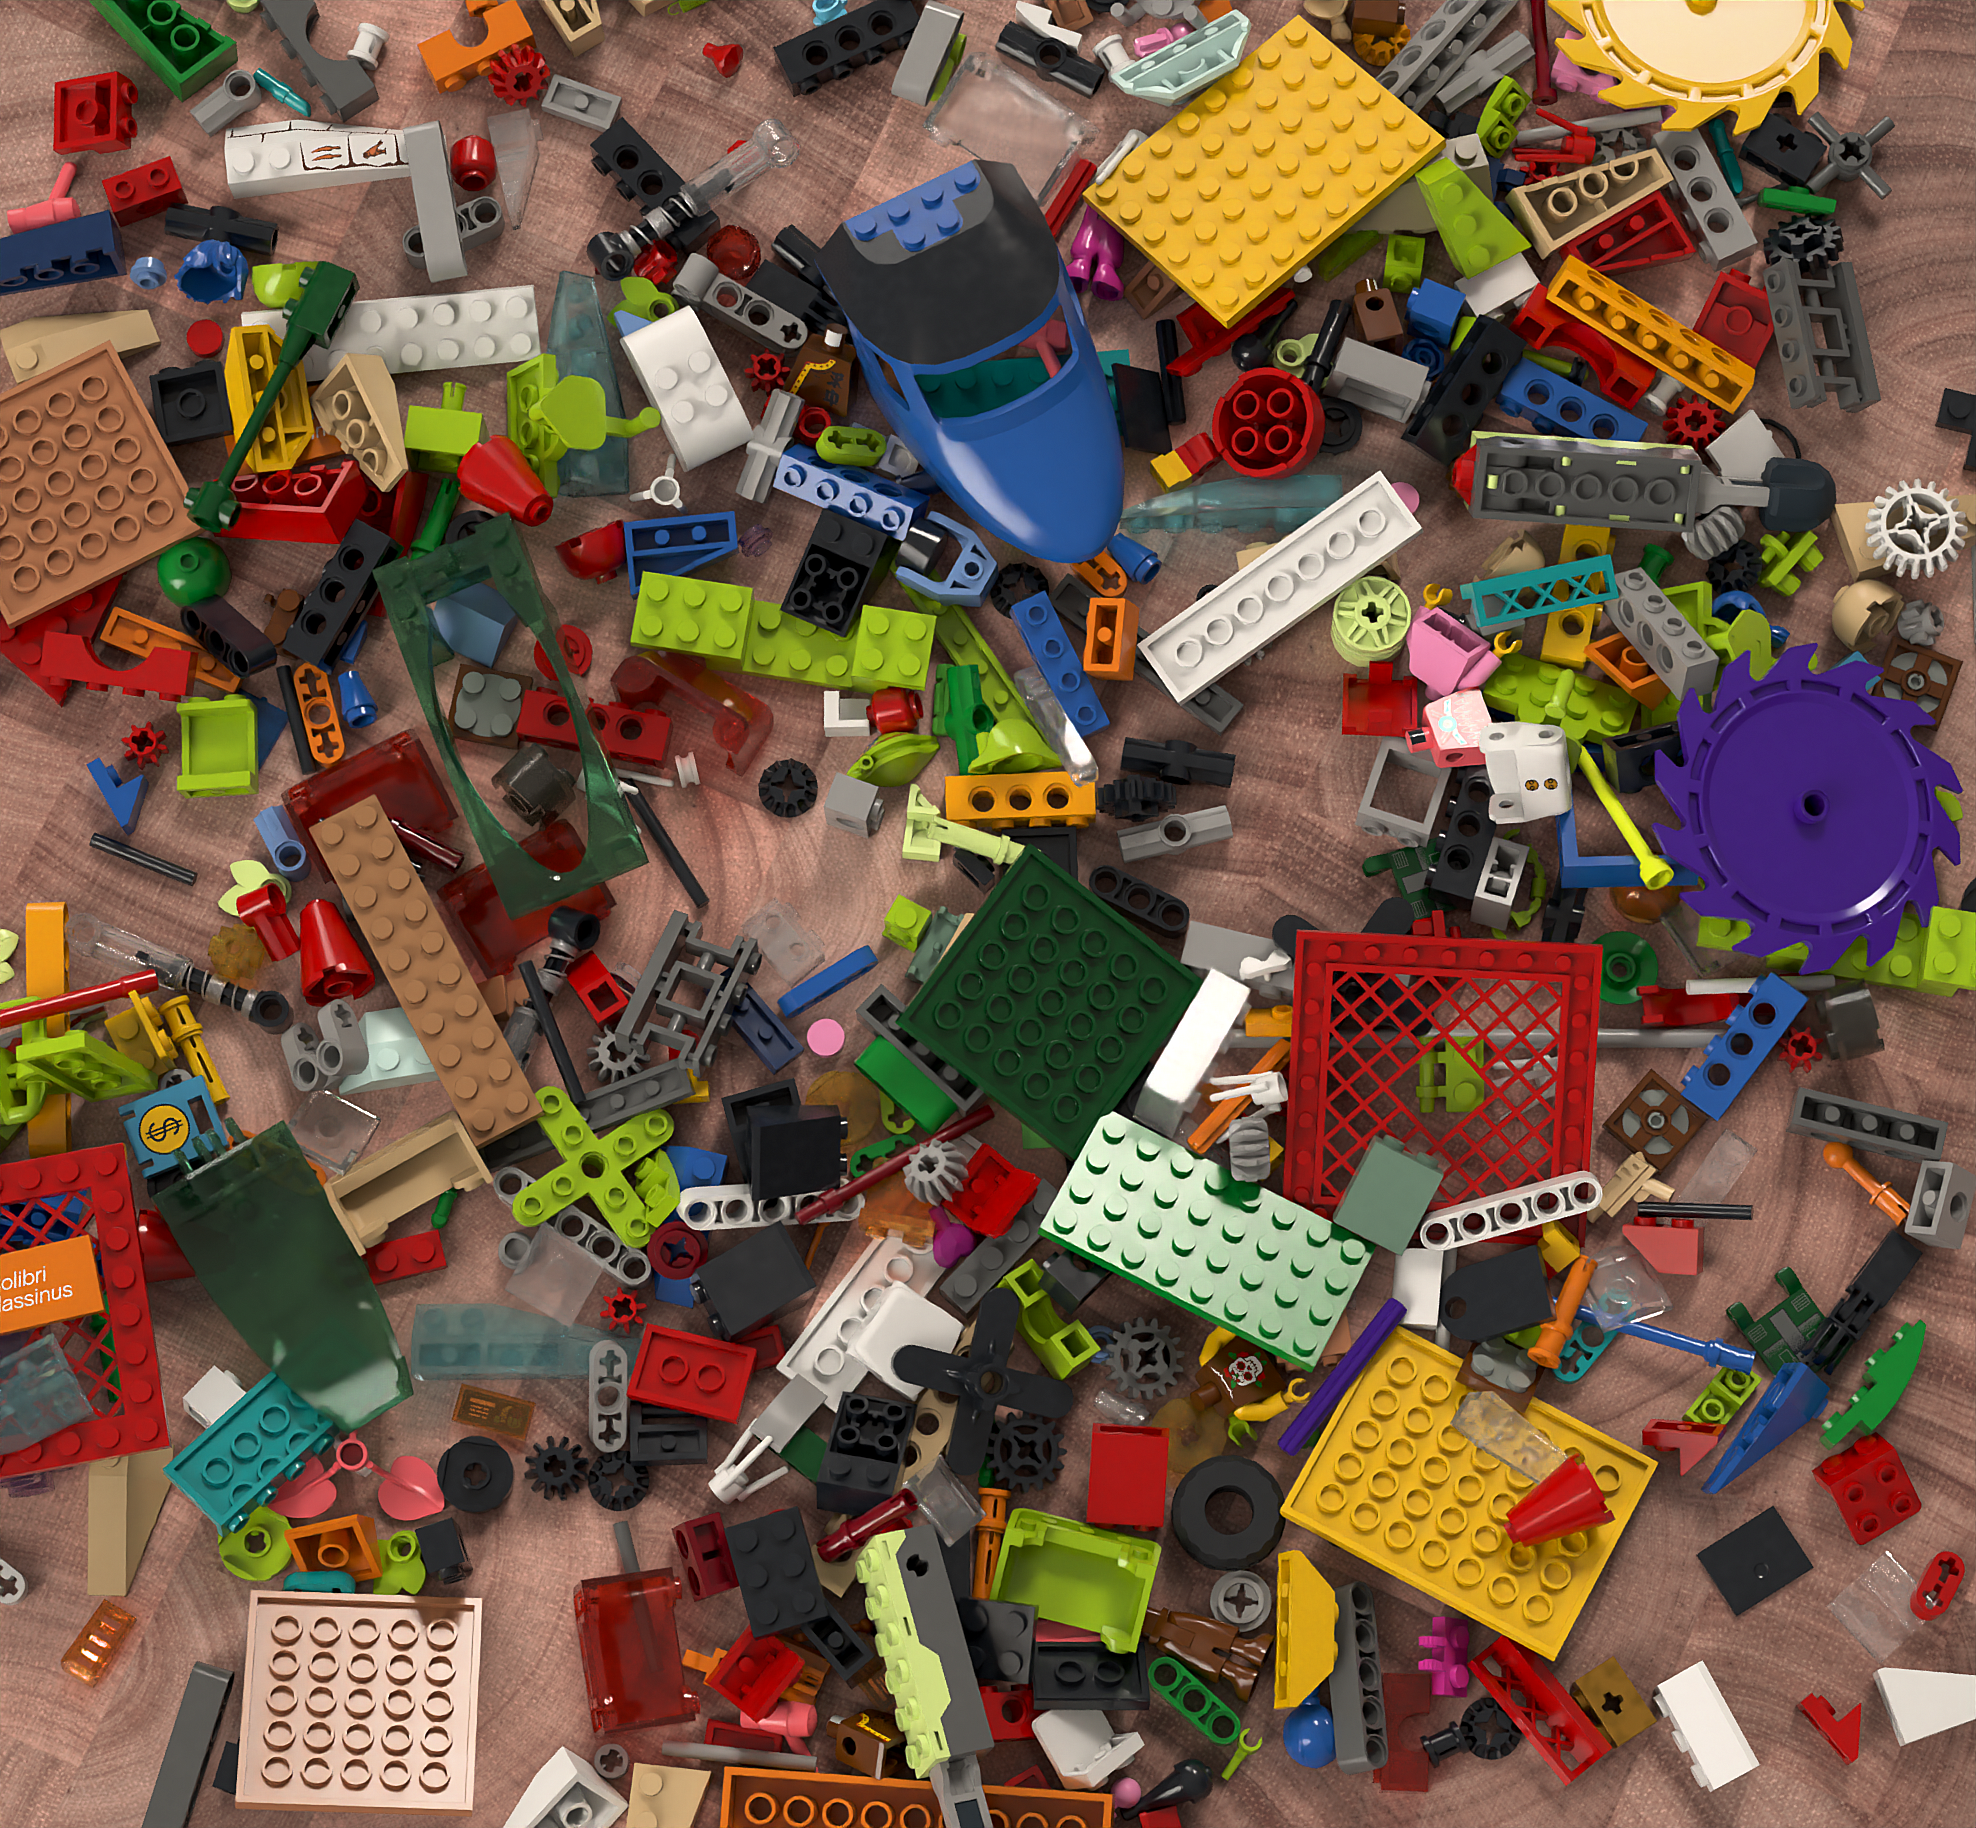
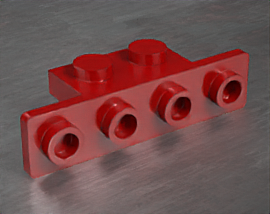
M1278 287L1229 329L1223 326L1196 301L1176 316L1192 348L1166 366L1168 373L1181 377H1190L1198 373L1203 368L1202 363L1210 357H1216L1227 352L1231 348L1230 343L1247 333H1253L1259 328V322L1264 318L1276 315L1286 309L1288 306L1287 302L1296 296L1293 289Z

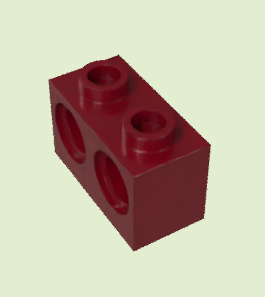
M719 1512L683 1522L672 1528L694 1602L740 1587Z

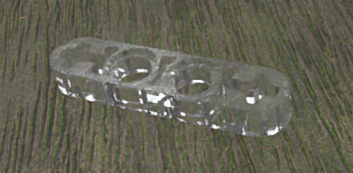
M1031 665L1016 671L1014 674L1015 685L1022 700L1077 787H1083L1097 781L1099 773L1093 756L1039 669L1035 665Z

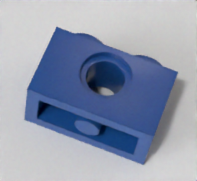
M1425 278L1420 289L1413 288L1406 305L1407 311L1404 320L1409 321L1407 334L1420 339H1429L1436 346L1448 350L1459 320L1462 317L1466 294Z

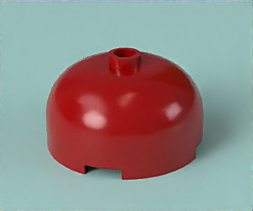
M1263 367L1243 373L1238 376L1239 380L1231 386L1225 396L1219 397L1214 409L1212 435L1218 453L1222 454L1225 461L1235 471L1256 480L1280 481L1298 474L1315 458L1324 439L1325 415L1317 394L1306 382L1278 368Z

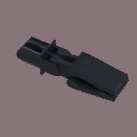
M766 259L763 261L745 288L804 322L806 328L815 334L824 336L826 326L830 323L844 326L848 330L844 344L855 347L846 316L839 305L832 306L822 299L823 293L772 262ZM874 352L877 360H879L880 356Z
M1891 1230L1845 1288L1848 1295L1845 1299L1841 1297L1834 1304L1825 1318L1818 1324V1329L1800 1353L1805 1357L1809 1355L1823 1336L1827 1334L1829 1337L1814 1355L1811 1362L1819 1366L1838 1343L1841 1344L1839 1350L1824 1368L1826 1374L1832 1375L1852 1346L1861 1339L1860 1337L1872 1321L1868 1318L1872 1313H1877L1879 1309H1882L1888 1303L1923 1253L1896 1231Z

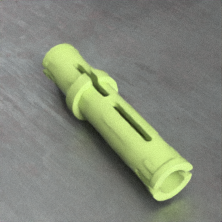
M935 815L928 828L931 830L927 832V839H933L992 858L993 863L1001 865L1002 862L1011 865L1025 847L1010 841L1009 836L1002 834L1001 837H997Z

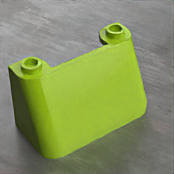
M1017 1508L1012 1511L1006 1527L989 1599L1039 1605V1618L1101 1633L1100 1640L1112 1652L1125 1654L1130 1651L1136 1653L1162 1548L1158 1543L1142 1537L1098 1528L1095 1525L1032 1509Z

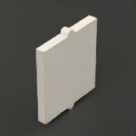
M1754 410L1746 412L1705 448V451L1719 470L1718 476L1761 479V474L1765 470L1768 460L1772 457L1785 458L1772 439V431L1766 430Z

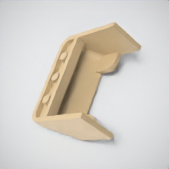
M450 1111L339 1172L327 1180L323 1187L330 1206L357 1253L361 1256L366 1253L365 1247H372L385 1239L384 1232L389 1227L388 1223L452 1187H455V1189L464 1188L468 1192L479 1187L485 1181L489 1184L494 1180L456 1111Z

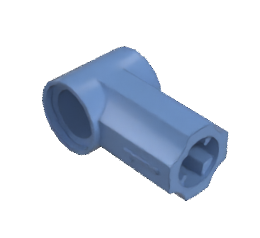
M283 805L271 806L261 811L253 820L279 873L290 882L304 880L311 872L312 863ZM289 856H301V860L297 865L293 867L284 866V862Z

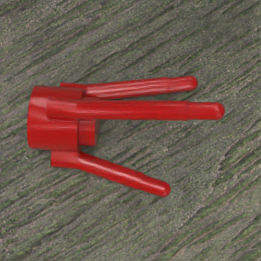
M1537 108L1535 111L1537 115L1572 132L1571 136L1565 135L1563 137L1560 150L1514 147L1512 149V153L1517 154L1515 160L1518 162L1590 165L1595 152L1596 140L1595 137L1587 136L1588 127L1575 125L1541 108ZM1544 150H1547V153H1548V154H1542V153H1543Z

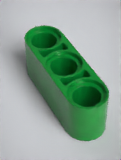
M878 1035L853 1061L855 1067L931 1136L958 1109V1106L946 1093L881 1035Z
M1161 1657L1152 1662L1148 1671V1682L1156 1694L1214 1745L1225 1747L1236 1741L1240 1734L1241 1724L1237 1715L1176 1660L1170 1657ZM1161 1666L1171 1667L1176 1673L1175 1682L1169 1686L1158 1684L1154 1678L1156 1669ZM1190 1692L1200 1693L1205 1700L1204 1708L1198 1712H1190L1184 1707V1696ZM1227 1718L1232 1722L1234 1732L1230 1737L1219 1738L1213 1733L1212 1724L1216 1719Z

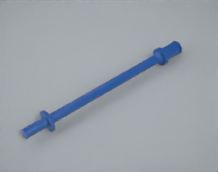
M1552 1296L1553 1302H1554V1306H1555V1303H1556V1301H1557L1558 1298ZM1581 1304L1574 1317L1577 1320L1702 1356L1705 1362H1709L1708 1366L1712 1368L1719 1365L1750 1375L1756 1351H1749L1723 1343L1724 1339L1716 1337V1340L1711 1339L1705 1342Z

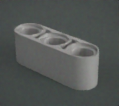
M928 0L895 76L891 89L892 95L924 107L928 105L964 19L963 11L934 0Z
M483 196L457 207L460 229L463 230L461 235L464 252L498 237L503 232L505 227L500 204L494 198ZM484 213L496 215L494 220L489 223L478 221ZM418 224L406 231L402 244L409 263L415 268L426 269L424 252L415 253L412 251L417 243L422 242L420 226Z

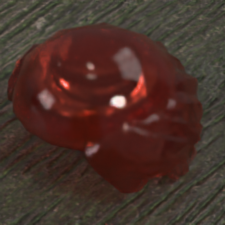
M726 225L708 239L706 247L708 260L719 268V273L731 280H742L752 276L757 271L761 262L759 241L754 234H750L748 229H744L739 225Z

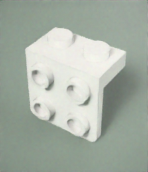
M1046 1710L1032 1722V1730L1066 1790L1087 1788L1088 1791H1093L1108 1782L1107 1776L1112 1771L1129 1765L1135 1759L1133 1754L1145 1745L1138 1732L1114 1734L1102 1710Z

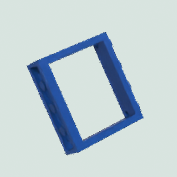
M1582 744L1600 772H1605L1603 745ZM1682 749L1677 754V757L1683 754ZM1651 756L1643 761L1642 766L1649 762ZM1578 764L1574 772H1582ZM1571 789V797H1572V804H1573V794H1572V789ZM1574 805L1567 812L1555 815L1561 888L1646 886L1640 877L1641 870L1639 867L1641 863L1636 855L1578 857ZM1658 855L1668 862L1674 872L1673 878L1665 886L1698 884L1699 876L1667 855Z

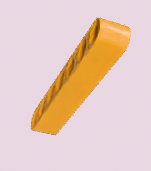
M27 903L26 996H38L44 999L70 992L69 912L67 903ZM70 1012L47 1017V1037L52 1039L65 1036L67 1031H70ZM71 1093L47 1095L39 1114L28 1121L30 1159L72 1151Z

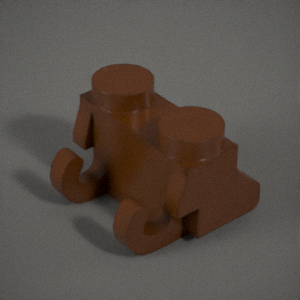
M283 588V591L278 596V600L274 599V596L271 594L265 595L263 602L275 608L263 634L272 641L277 655L297 661L298 657L282 648L288 628L295 623L300 609H304L305 597L294 590Z

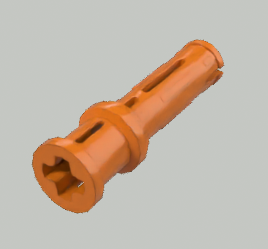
M1580 1254L1574 1260L1554 1306L1558 1320L1540 1325L1542 1331L1535 1346L1528 1350L1527 1356L1544 1367L1551 1369L1559 1368L1561 1363L1559 1359L1560 1353L1566 1340H1571L1573 1336L1572 1321L1595 1269L1598 1267V1263L1594 1259L1586 1263L1588 1256Z
M978 1488L977 1494L981 1496L979 1518L974 1520L975 1531H979L972 1597L989 1599L999 1560L1001 1534H1005L1007 1527L1005 1522L1007 1499L1011 1498L1012 1492L993 1488Z

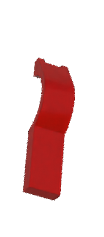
M1799 973L1778 974L1780 977L1801 976ZM1658 985L1639 986L1636 988L1637 996H1642L1644 1016L1640 1019L1641 1025L1685 1027L1727 1020L1738 1004L1745 1008L1753 997L1750 993L1688 995L1686 988L1666 989ZM1765 1002L1759 1003L1754 1010V1016L1776 1015L1774 1007ZM1806 1005L1802 1008L1800 1012H1803L1806 1009Z

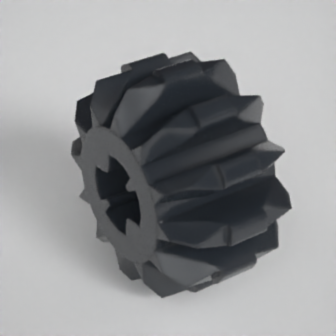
M548 1436L546 1440L548 1449L544 1450L540 1444L535 1443L533 1448L539 1454V1457L526 1456L525 1462L536 1468L526 1471L524 1475L527 1480L537 1479L531 1487L534 1493L541 1491L546 1486L544 1491V1498L550 1501L555 1490H558L560 1500L565 1501L567 1500L565 1488L570 1487L575 1494H578L581 1489L574 1482L575 1479L581 1481L588 1480V1474L578 1469L589 1465V1460L586 1457L575 1459L582 1452L583 1448L577 1444L568 1450L570 1445L568 1437L563 1436L559 1447H556L554 1438ZM559 1460L562 1465H566V1470L561 1469L562 1476L555 1477L552 1472H547L548 1467L553 1468L552 1461Z

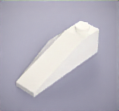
M562 1746L535 1775L503 1828H609L629 1807V1804L587 1761Z

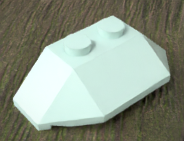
M1235 9L1212 21L1205 27L1197 29L1111 75V80L1126 94L1168 107L1183 104L1191 98V95L1204 88H1210L1219 79L1232 73L1238 67L1252 26L1251 22L1246 16Z
M402 1007L366 1012L358 1025L364 1042L368 1047L369 1062L362 1073L348 1075L343 1078L339 1086V1093L341 1096L440 1080Z

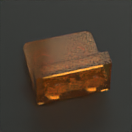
M876 1158L872 1169L888 1161L889 1158ZM904 1170L868 1189L864 1208L860 1209L858 1219L859 1230L865 1231V1236L886 1240L887 1236L901 1238L902 1243L915 1247H924L925 1243L933 1245L937 1227L928 1210L935 1206V1204L920 1202L914 1196V1193L908 1190L904 1182L907 1178Z

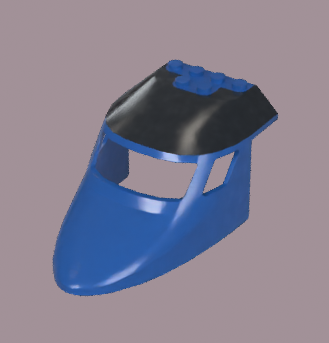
M973 159L842 222L814 258V261L846 316L867 389L905 447L936 484L959 507L996 537L1034 557L1057 563H1079L1099 555L1113 539L1123 513L1125 467L1116 415L1101 362L1058 246L1045 216L1012 163ZM1058 306H1062L1072 345V356L1053 378L1032 392L1006 405L978 415L957 418H941L936 415L916 382L915 375H944L969 368L1023 342L1047 323ZM874 352L891 365L907 401L888 384Z

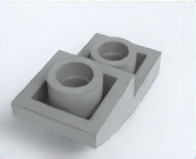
M797 1374L763 1411L749 1431L762 1441L767 1436H771L773 1441L769 1446L780 1453L798 1435L803 1425L820 1409L828 1396L800 1374Z

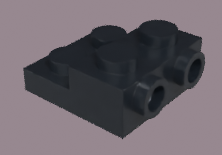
M202 360L195 363L194 367L184 369L167 367L161 369L159 374L149 376L158 431L167 448L234 434L224 374L225 367L221 361Z

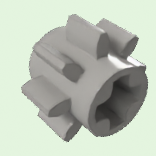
M1923 599L1907 603V610L1901 612L1897 622L1901 637L1906 641H1910L1911 645L1918 643V645L1924 647L1935 644V636L1941 635L1944 629V618L1941 610L1937 606L1932 605L1931 602L1924 604Z

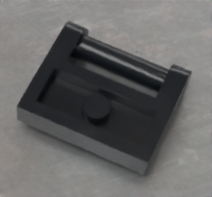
M630 1400L631 1467L708 1464V1417ZM695 1417V1423L643 1425V1419Z

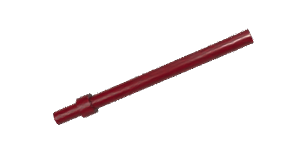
M987 1104L920 1143L927 1147L930 1146L933 1139L941 1141L942 1144L946 1141L950 1143L993 1119L995 1114ZM920 1143L836 1190L830 1188L818 1195L819 1200L794 1213L800 1226H804L825 1213L831 1215L843 1208L844 1202L903 1170L904 1166L912 1163L909 1160L908 1154L916 1155L920 1151Z

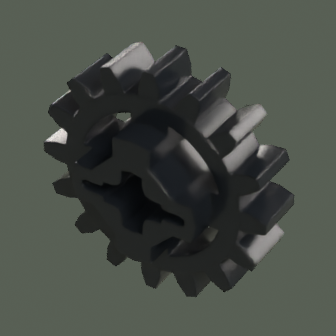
M1806 213L1804 217L1800 218L1796 215L1791 216V222L1779 221V229H1769V238L1763 239V250L1767 264L1772 266L1783 259H1791L1798 262L1801 275L1808 272L1814 275L1818 267L1828 269V261H1838V252L1844 251L1841 227L1836 226V221L1833 218L1826 221L1824 214H1820L1815 219L1811 217V213Z
M1140 774L1127 775L1126 778L1113 780V784H1104V787L1097 788V792H1095L1096 810H1099V813H1108V816H1114L1115 819L1143 822L1145 819L1158 817L1159 812L1166 813L1168 809H1175V805H1177L1176 787H1173L1172 783L1164 784V781H1157L1156 777H1142Z
M1022 1411L1020 1419H1017L1013 1412L1006 1415L1007 1425L1000 1420L993 1424L998 1433L990 1434L989 1442L992 1443V1447H987L986 1456H991L992 1461L985 1468L986 1470L996 1469L998 1473L993 1480L995 1483L1004 1478L1008 1481L1006 1484L1007 1491H1011L1016 1485H1020L1021 1494H1026L1029 1491L1030 1485H1033L1034 1489L1039 1492L1044 1489L1043 1479L1050 1484L1056 1480L1055 1475L1051 1471L1063 1470L1065 1465L1058 1461L1057 1458L1066 1455L1067 1449L1058 1448L1057 1443L1064 1438V1435H1053L1052 1430L1056 1425L1054 1421L1044 1425L1042 1423L1043 1416L1036 1415L1034 1419H1030L1029 1413ZM1027 1427L1036 1432L1034 1434H1021L1018 1430L1014 1429ZM1002 1441V1444L1007 1448V1460L1004 1463L1000 1455ZM1045 1441L1049 1449L1048 1462L1043 1457V1443ZM1028 1445L1032 1450L1028 1454L1029 1457L1027 1456L1022 1460L1017 1454L1021 1450L1020 1447ZM1016 1470H1028L1031 1474H1035V1476L1022 1477L1014 1474Z

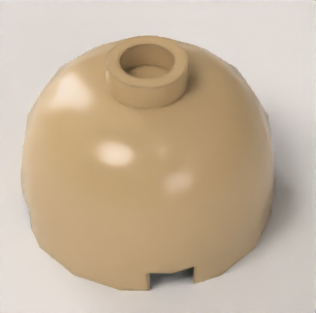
M1519 529L1517 532L1520 537L1514 540L1511 536H1508L1497 546L1481 565L1487 571L1482 578L1475 575L1473 582L1545 568L1543 549L1525 529ZM1544 583L1537 585L1542 588ZM1523 587L1517 599H1521L1524 595L1530 599L1536 592L1529 587Z
M1872 579L1858 581L1850 587L1848 585L1842 587L1833 600L1835 605L1832 610V627L1835 634L1853 652L1858 650L1861 654L1872 650L1877 644L1871 640L1881 630L1887 636L1897 623L1898 617L1904 609V602L1900 600L1903 596L1886 583Z

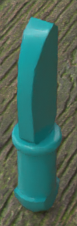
M1714 118L1709 123L1708 131L1711 133L1717 149L1716 155L1719 157L1727 185L1735 197L1743 189L1744 182L1741 169L1733 153L1734 149L1729 143L1724 122Z

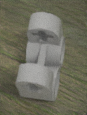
M341 999L331 1001L318 1011V1022L324 1036V1040L319 1043L315 1031L306 1023H297L281 1035V1045L291 1072L292 1081L295 1087L301 1091L337 1089L341 1085L343 1078L348 1075L362 1073L368 1065L369 1051L364 1042L356 1016L350 1005Z

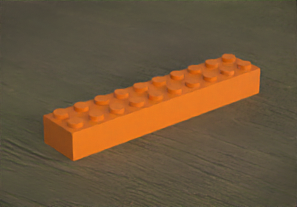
M724 1766L720 1828H946L940 1803L930 1780L889 1777L879 1780L872 1776ZM982 1784L993 1828H1113L1116 1794Z

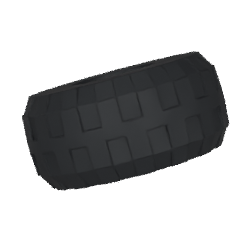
M1237 1455L1211 1457L1193 1467L1182 1478L1176 1488L1171 1508L1174 1533L1185 1552L1193 1560L1207 1568L1226 1572L1248 1569L1268 1557L1279 1543L1286 1523V1518L1279 1513L1285 1499L1273 1475L1256 1461ZM1222 1492H1234L1243 1496L1250 1504L1252 1510L1250 1525L1243 1532L1235 1535H1224L1215 1531L1208 1524L1205 1516V1507L1208 1501Z

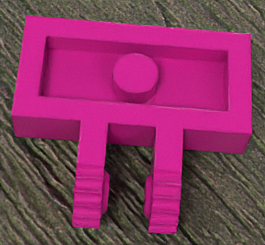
M1433 1617L1432 1636L1419 1637V1646L1432 1648V1659L1419 1661L1418 1667L1420 1671L1432 1672V1695L1467 1698V1684L1469 1681L1467 1670L1468 1620L1452 1617Z

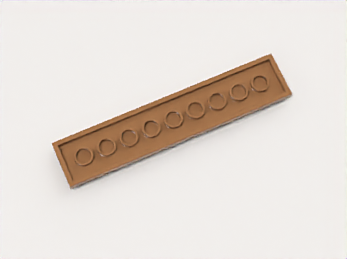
M374 794L308 828L476 1149L479 1150L544 1116L543 1109L376 795Z

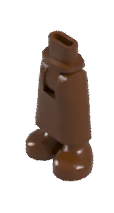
M1147 1606L1140 1636L1149 1639V1645L1154 1646L1156 1644V1647L1161 1652L1195 1674L1215 1684L1219 1683L1221 1677L1226 1678L1234 1685L1237 1699L1247 1704L1253 1696L1261 1672L1230 1661L1231 1654L1237 1655L1263 1668L1275 1641V1636L1267 1632L1258 1635L1254 1639H1243L1238 1637L1240 1627L1192 1613L1171 1610L1169 1612V1609L1165 1607L1160 1611L1151 1606Z

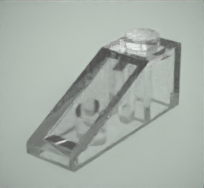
M529 108L486 118L513 230L521 228L540 156L537 142L544 140L539 119H531Z
M1726 1128L1675 1203L1721 1204L1758 1149ZM1665 1217L1661 1224H1671L1672 1218ZM1687 1218L1694 1219V1226H1706L1710 1220Z
M1493 1391L1469 1392L1450 1422L1454 1428L1475 1446L1537 1484L1569 1457Z

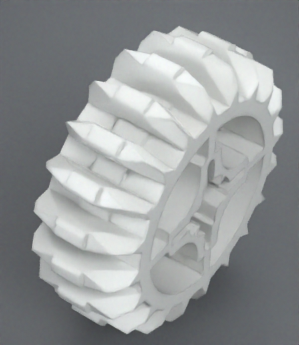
M1919 478L1914 480L1912 489H1909L1908 484L1904 480L1900 481L1898 492L1890 486L1887 487L1885 490L1886 498L1877 496L1874 501L1876 508L1869 509L1867 517L1871 522L1866 523L1865 532L1873 535L1867 539V545L1869 547H1878L1873 553L1874 559L1887 558L1883 565L1885 570L1890 569L1893 564L1898 566V577L1903 576L1905 569L1911 570L1913 580L1918 578L1922 569L1928 578L1933 576L1934 566L1941 572H1944L1948 567L1946 560L1955 562L1959 556L1956 550L1964 548L1965 541L1961 537L1966 535L1968 528L1959 523L1964 521L1966 517L1965 512H1953L1959 505L1958 499H1952L1947 502L1946 498L1949 490L1944 488L1939 494L1935 493L1936 483L1934 481L1928 484L1927 489L1921 488V480ZM1918 505L1926 506L1936 513L1926 514L1920 510ZM1903 506L1904 521L1895 524L1894 529L1887 530V517L1894 510ZM1911 523L1915 524L1917 529L1923 528L1921 536L1917 534L1915 529L1909 530ZM1945 528V542L1936 550L1929 552V537L1937 534L1939 529ZM1896 545H1908L1912 548L1914 554L1905 552Z

